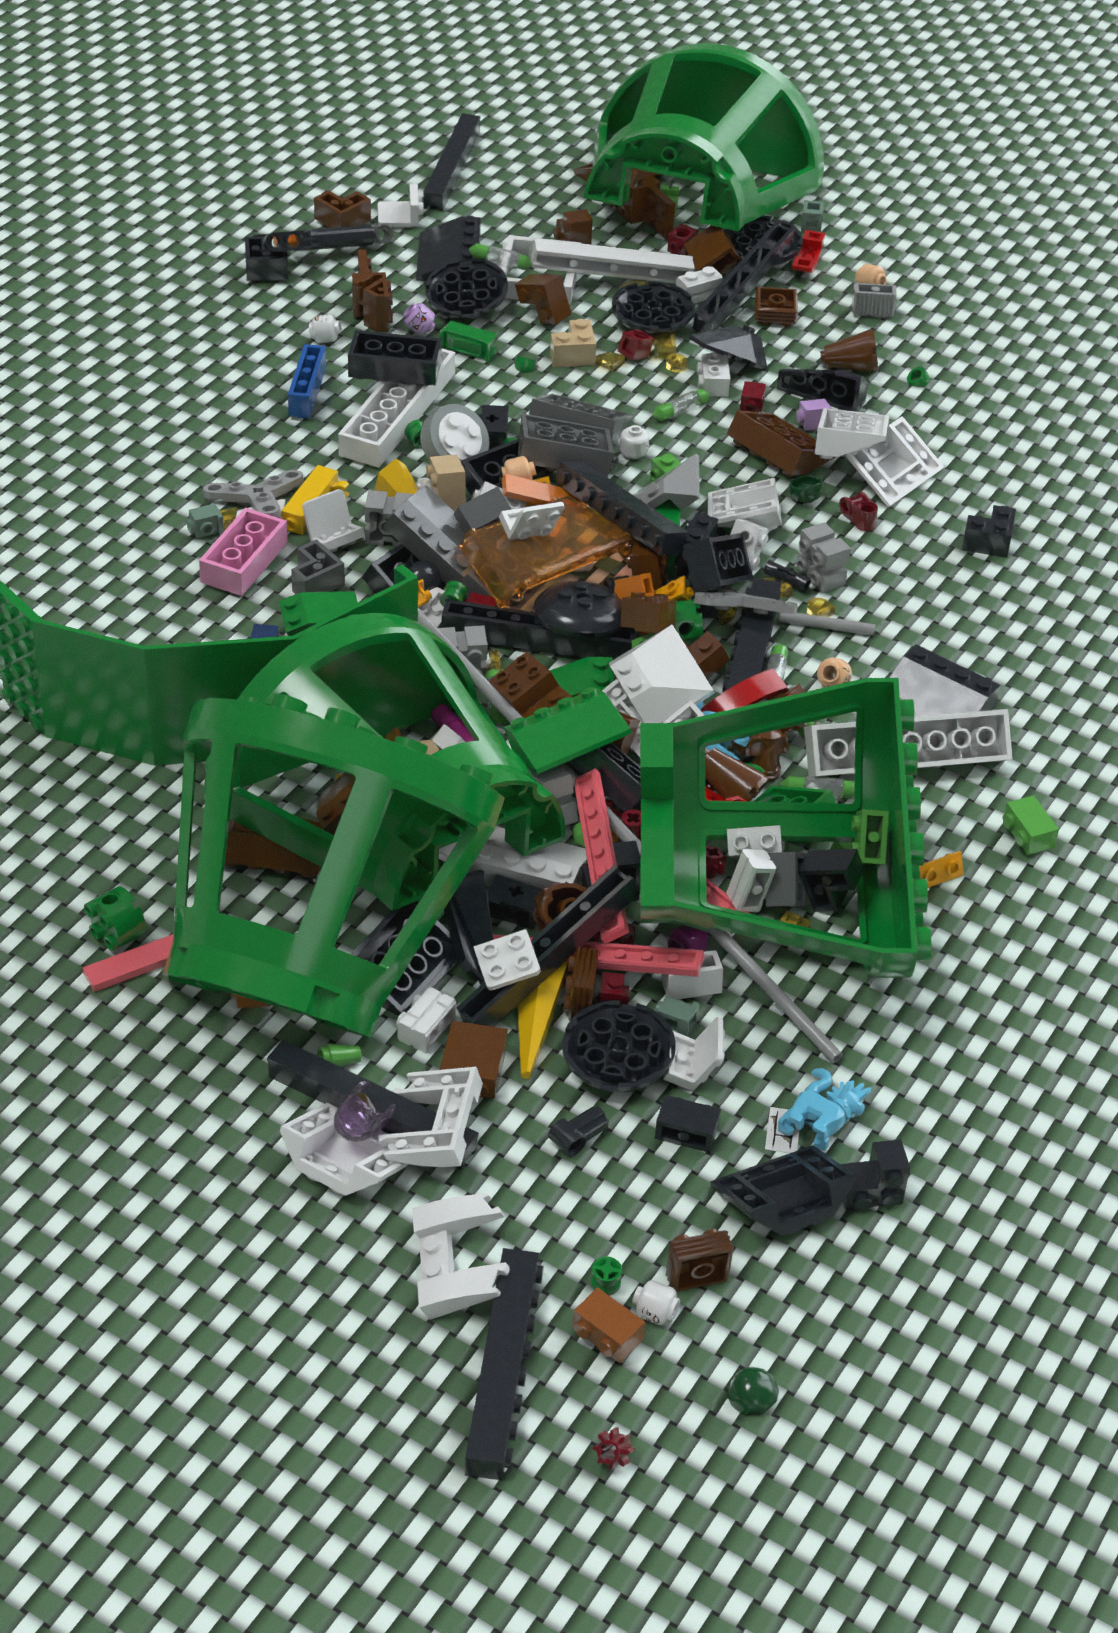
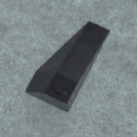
M733 325L693 334L689 338L710 351L721 355L725 354L737 361L748 360L747 364L764 370L767 368L762 338L756 335V330L750 326L744 325L739 327Z
M780 369L777 389L809 400L825 399L831 407L858 412L866 402L868 382L863 376L844 370Z

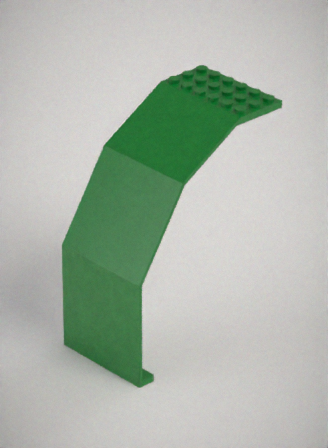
M402 564L394 568L393 586L305 630H315L352 614L389 613L418 622V576ZM0 580V678L3 682L2 696L7 703H11L17 709L20 716H25L30 721L32 727L35 730H39L47 738L154 766L183 764V734L194 703L209 697L237 700L252 679L275 656L295 642L296 638L303 631L293 636L143 646L45 621ZM212 742L199 743L196 762L206 761L207 757L211 754Z

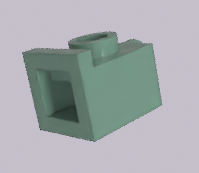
M804 200L801 230L821 232L824 202Z
M215 503L189 510V520L186 521L189 533H193L196 539L214 534L222 535L224 532L223 516Z
M666 996L663 1002L659 1001L654 1011L659 1013L668 1022L672 1031L689 1037L697 1023L699 1003L694 1001L690 1005L681 1000Z

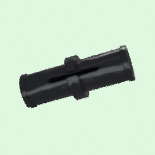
M768 560L765 564L764 574L780 580L784 585H792L803 592L808 590L811 584L810 577L795 572L794 568L790 566L784 567L772 560Z

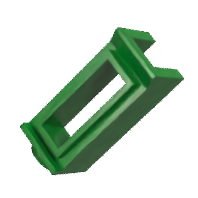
M450 321L440 332L442 349L446 348L481 358L487 363L497 352V348L490 347L497 338L496 333Z

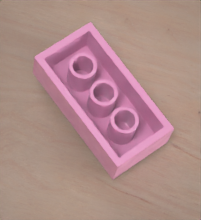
M245 508L200 558V582L243 596L288 543L287 521Z

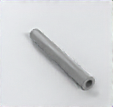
M780 612L779 622L874 636L875 624L802 613L788 614Z

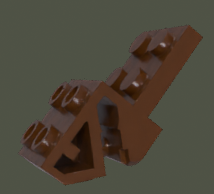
M632 170L629 199L622 206L610 204V206L631 225L646 221L665 240H668V234L674 228L675 202L660 190L661 182L653 175L648 174L647 177L644 176L641 185L637 186L638 171Z
M366 249L358 250V273H352L353 317L355 319L362 317L364 326L375 332H389V323H393L391 280H387L386 272H373L371 258H367Z
M527 651L489 680L491 685L525 718L534 715L537 709L543 707L550 708L557 705V702L563 698H573L559 686L551 671Z

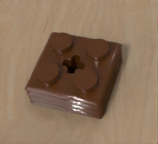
M756 288V322L763 325L780 323L783 326L797 323L798 292L796 289Z
M579 946L576 948V955H570L568 972H573V974H568L566 979L565 993H570V995L565 994L563 1011L569 1012V1021L577 1013L593 1003L598 960L597 949L592 950L589 948L587 950L586 947L581 949Z
M710 1229L702 1235L691 1237L679 1235L670 1242L665 1274L667 1281H669V1286L676 1291L727 1282L734 1249L730 1236H728V1231Z

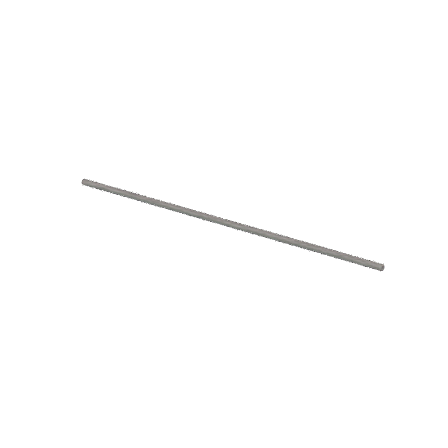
M418 608V623L428 628L455 650L465 664L473 684L509 722L522 717ZM566 762L560 764L567 772L573 775L574 779L579 777ZM606 805L610 829L623 842L636 841L641 857V841ZM708 928L711 936L832 1063L840 1060L843 1055L842 1052L727 932Z

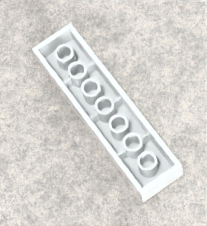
M442 349V362L436 386L412 383L402 384L392 381L381 382L339 432V456L370 466L380 467L404 438L406 426L411 421L418 420L454 376L455 352Z
M1008 709L918 716L914 719V731H902L903 743H917L918 768L1013 759ZM856 722L804 727L809 777L854 774Z

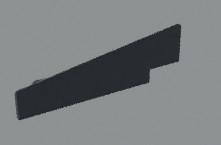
M475 870L467 872L451 897L452 900L444 908V913L459 966L465 972L472 970L477 975L481 986L485 980L474 946L494 939L484 871Z

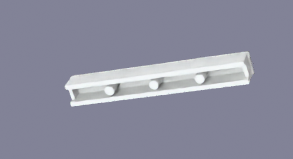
M533 238L529 253L532 268L676 284V277L685 275L686 272H694L695 269L693 256Z

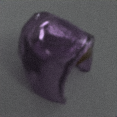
M368 1081L355 1085L343 1098L335 1112L334 1128L340 1136L348 1141L360 1142L373 1137L389 1122L396 1106L394 1104L389 1105L383 1113H378L367 1094L360 1093L369 1088L370 1083Z

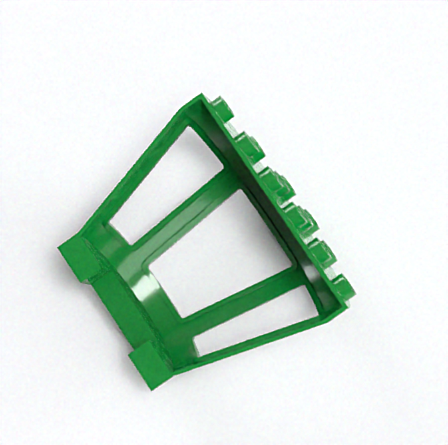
M692 44L680 46L656 55L642 64L623 81L608 101L597 128L593 166L585 186L583 198L622 206L629 199L632 168L705 183L700 223L740 231L746 223L811 194L820 188L823 184L824 153L821 136L811 109L801 93L782 72L767 61L752 53L727 45ZM751 170L784 178L757 189Z
M389 613L352 614L315 630H305L296 638L295 642L275 656L240 694V696H249L262 700L272 705L275 694L292 696L308 704L306 712L315 714L323 719L329 707L342 709L361 718L359 725L374 731L375 735L383 738V735L389 734L395 727L402 729L431 718L432 711L437 706L445 704L450 710L455 709L475 741L446 747L433 753L431 756L459 770L461 765L465 764L484 769L493 774L490 787L505 798L496 824L497 826L505 823L504 841L524 857L566 839L565 818L559 802L551 792L533 778L520 756L510 749L478 701L473 680L461 658L446 642L415 620ZM240 746L237 752L230 819L322 867L334 835L243 789L245 786L310 762ZM210 755L205 761L204 799L206 798ZM398 791L393 792L358 886L374 894L392 911L420 900L438 873L439 849L457 842L466 830L467 824L425 802Z
M864 678L679 722L640 723L641 923H676L708 932V928H713L862 963L866 975L875 978H910L914 973L916 961H930L931 930L930 926H924L923 913L927 912L928 887L927 880L920 879V866L924 864L923 832H917L916 820H920L921 792L920 787H914L913 775H917L918 751L916 742L903 743L902 731H914V700L900 699L899 678ZM856 712L853 804L708 801L705 797V748L707 746ZM862 809L889 811L885 865H863L865 870L856 887L860 939L707 903L706 841L727 840V829L780 825L781 841L855 842V832L851 830L852 817L856 816L857 811Z
M275 694L272 705L249 696H240L239 700L209 697L196 701L183 734L184 765L173 943L162 975L167 979L217 994L221 990L306 1015L320 1024L372 1039L384 1002L495 830L505 798L490 787L493 774L484 769L462 764L459 770L436 757L426 754L428 746L410 738L396 736L393 742L376 736L374 731L359 725L361 720L359 716L342 709L329 707L323 719L315 714L306 712L308 707L306 702L284 694ZM200 742H212L194 905L187 907L197 749ZM240 746L296 758L356 777L298 932L295 934L222 914L219 911L237 752ZM398 791L460 819L467 824V828L380 964L376 965L336 949L335 943L393 792Z

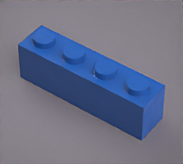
M304 344L288 392L289 416L311 418L326 370V346Z

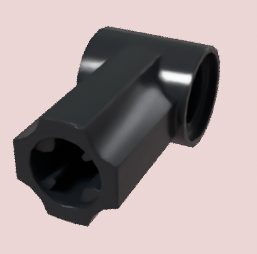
M592 1106L570 1121L566 1118L558 1120L549 1130L548 1138L568 1157H573L584 1148L586 1141L607 1129L609 1121L605 1116V1112L600 1107Z

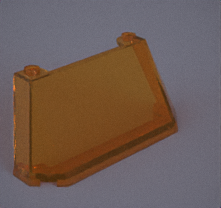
M565 496L560 499L555 497L547 503L563 502L565 506L552 533L549 535L531 536L523 540H509L501 521L478 530L476 528L469 530L465 533V539L459 547L501 609L511 603L509 600L516 593L520 597L531 587L615 553H619L622 558L628 557L637 539L605 518L601 513L570 496Z

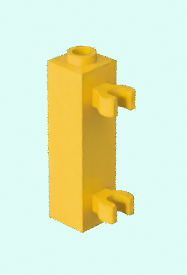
M320 465L315 467L281 511L282 519L287 521V531L304 535L307 531L302 508L304 502L337 489L342 491L347 489L349 486L348 482L343 480L338 482V470ZM344 491L345 498H347L349 496V492Z

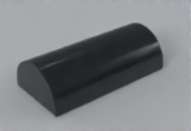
M519 438L461 460L465 470V487L471 496H473L475 489L480 490L484 482L503 489L501 467H504L506 460L518 457ZM535 465L536 475H533L532 479H537L554 471H549L544 467Z

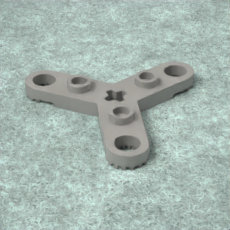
M298 470L285 471L278 475L270 476L267 480L256 485H248L241 482L210 483L203 487L204 498L212 499V501L214 499L216 501L223 499L225 502L250 503L253 510L280 518L281 510L275 498L291 491L295 486H301L304 483L303 473Z
M720 586L711 589L718 590V592H695L694 603L714 606L716 609L728 610L729 606H744L754 608L753 612L768 614V610L797 614V603L789 601L786 603V601L747 595L733 588L726 589L724 587L722 589L723 587Z

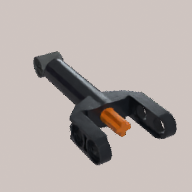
M385 224L373 227L371 225L293 230L253 236H265L263 245L269 252L307 251L388 243L393 238V230ZM380 229L384 232L383 239H380L378 235Z

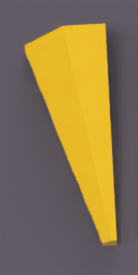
M396 458L378 473L374 491L387 492L388 497H395L396 493L415 494L419 491V488L406 465Z
M569 958L517 1005L521 1078L529 1080L531 1078L552 1023L556 1003L568 975Z

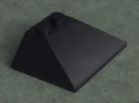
M812 1145L712 1180L710 1183L712 1188L753 1220L780 1235H790L796 1233L798 1229L809 1225H818L825 1219L834 1217L854 1185L856 1175Z

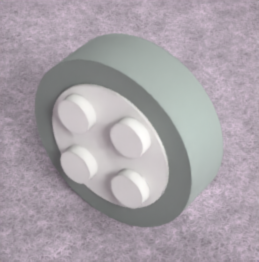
M445 405L428 416L422 425L420 434L421 445L429 461L432 456L457 455L461 462V460L489 449V436L483 421L474 411L463 405Z

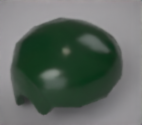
M809 475L798 477L795 480L791 479L788 485L791 497L796 502L804 504L816 501L823 492L822 479Z
M748 1367L740 1370L732 1379L727 1396L731 1406L741 1414L747 1415L751 1411H758L760 1414H763L777 1402L779 1388L776 1379L769 1371L758 1367Z

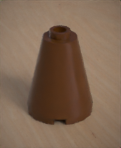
M874 329L866 330L824 346V351H820L821 364H826V368L867 372L878 371Z
M708 748L705 749V778L716 793L723 798L740 796L750 802L759 794L770 779L766 774L716 748H713L711 751Z

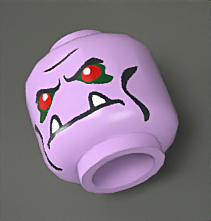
M412 303L403 315L405 317V325L418 335L424 332L429 333L435 326L433 322L435 319L434 312L423 303Z

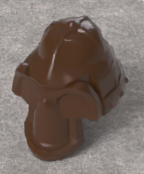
M779 729L749 736L750 739L746 747L731 741L732 748L736 752L747 757L753 756L751 764H756L764 770V774L770 778L768 782L775 781L778 778L781 770L779 755L782 753L786 754L789 751L786 733H782Z
M568 882L553 883L550 887H544L534 898L536 906L533 918L539 927V932L584 893L587 888L580 884Z

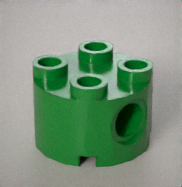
M694 599L676 602L675 630L682 641L688 646L692 645L703 635L702 613L696 611V608H700V604L694 603Z
M121 886L111 889L84 904V910L92 923L89 926L92 936L96 940L101 938L110 951L116 950L146 931V921L140 907L134 908L131 903L135 901L134 897Z

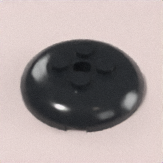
M763 215L748 222L740 231L725 229L741 260L776 222L772 220V216ZM782 220L781 225L789 229L792 226L795 227L793 224L785 220ZM798 228L795 229L793 244L774 265L791 260L801 250L803 237Z
M471 258V261L459 262V259L447 262L435 269L425 283V296L429 305L438 313L454 319H473L490 313L503 302L508 291L507 276L502 268L491 261Z
M648 281V284L638 285L637 282L628 284L620 288L612 298V311L619 322L631 330L639 329L650 335H662L680 330L692 320L696 305L692 302V296L687 291L676 285L660 281Z
M581 580L559 583L541 592L534 602L533 609L537 621L544 627L563 635L580 637V633H594V637H603L619 632L624 628L621 627L622 600L614 590L597 583Z
M620 1000L596 1003L581 1010L567 1024L562 1041L563 1056L570 1070L584 1083L609 1092L636 1091L657 1082L671 1066L676 1048L672 1028L659 1013L639 1003L636 1006L620 1004Z

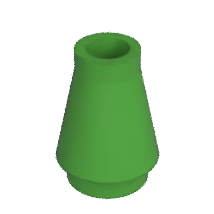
M325 1043L323 1047L318 1048L317 1056L335 1065L344 1067L360 1062L361 1050L359 1045L350 1046Z

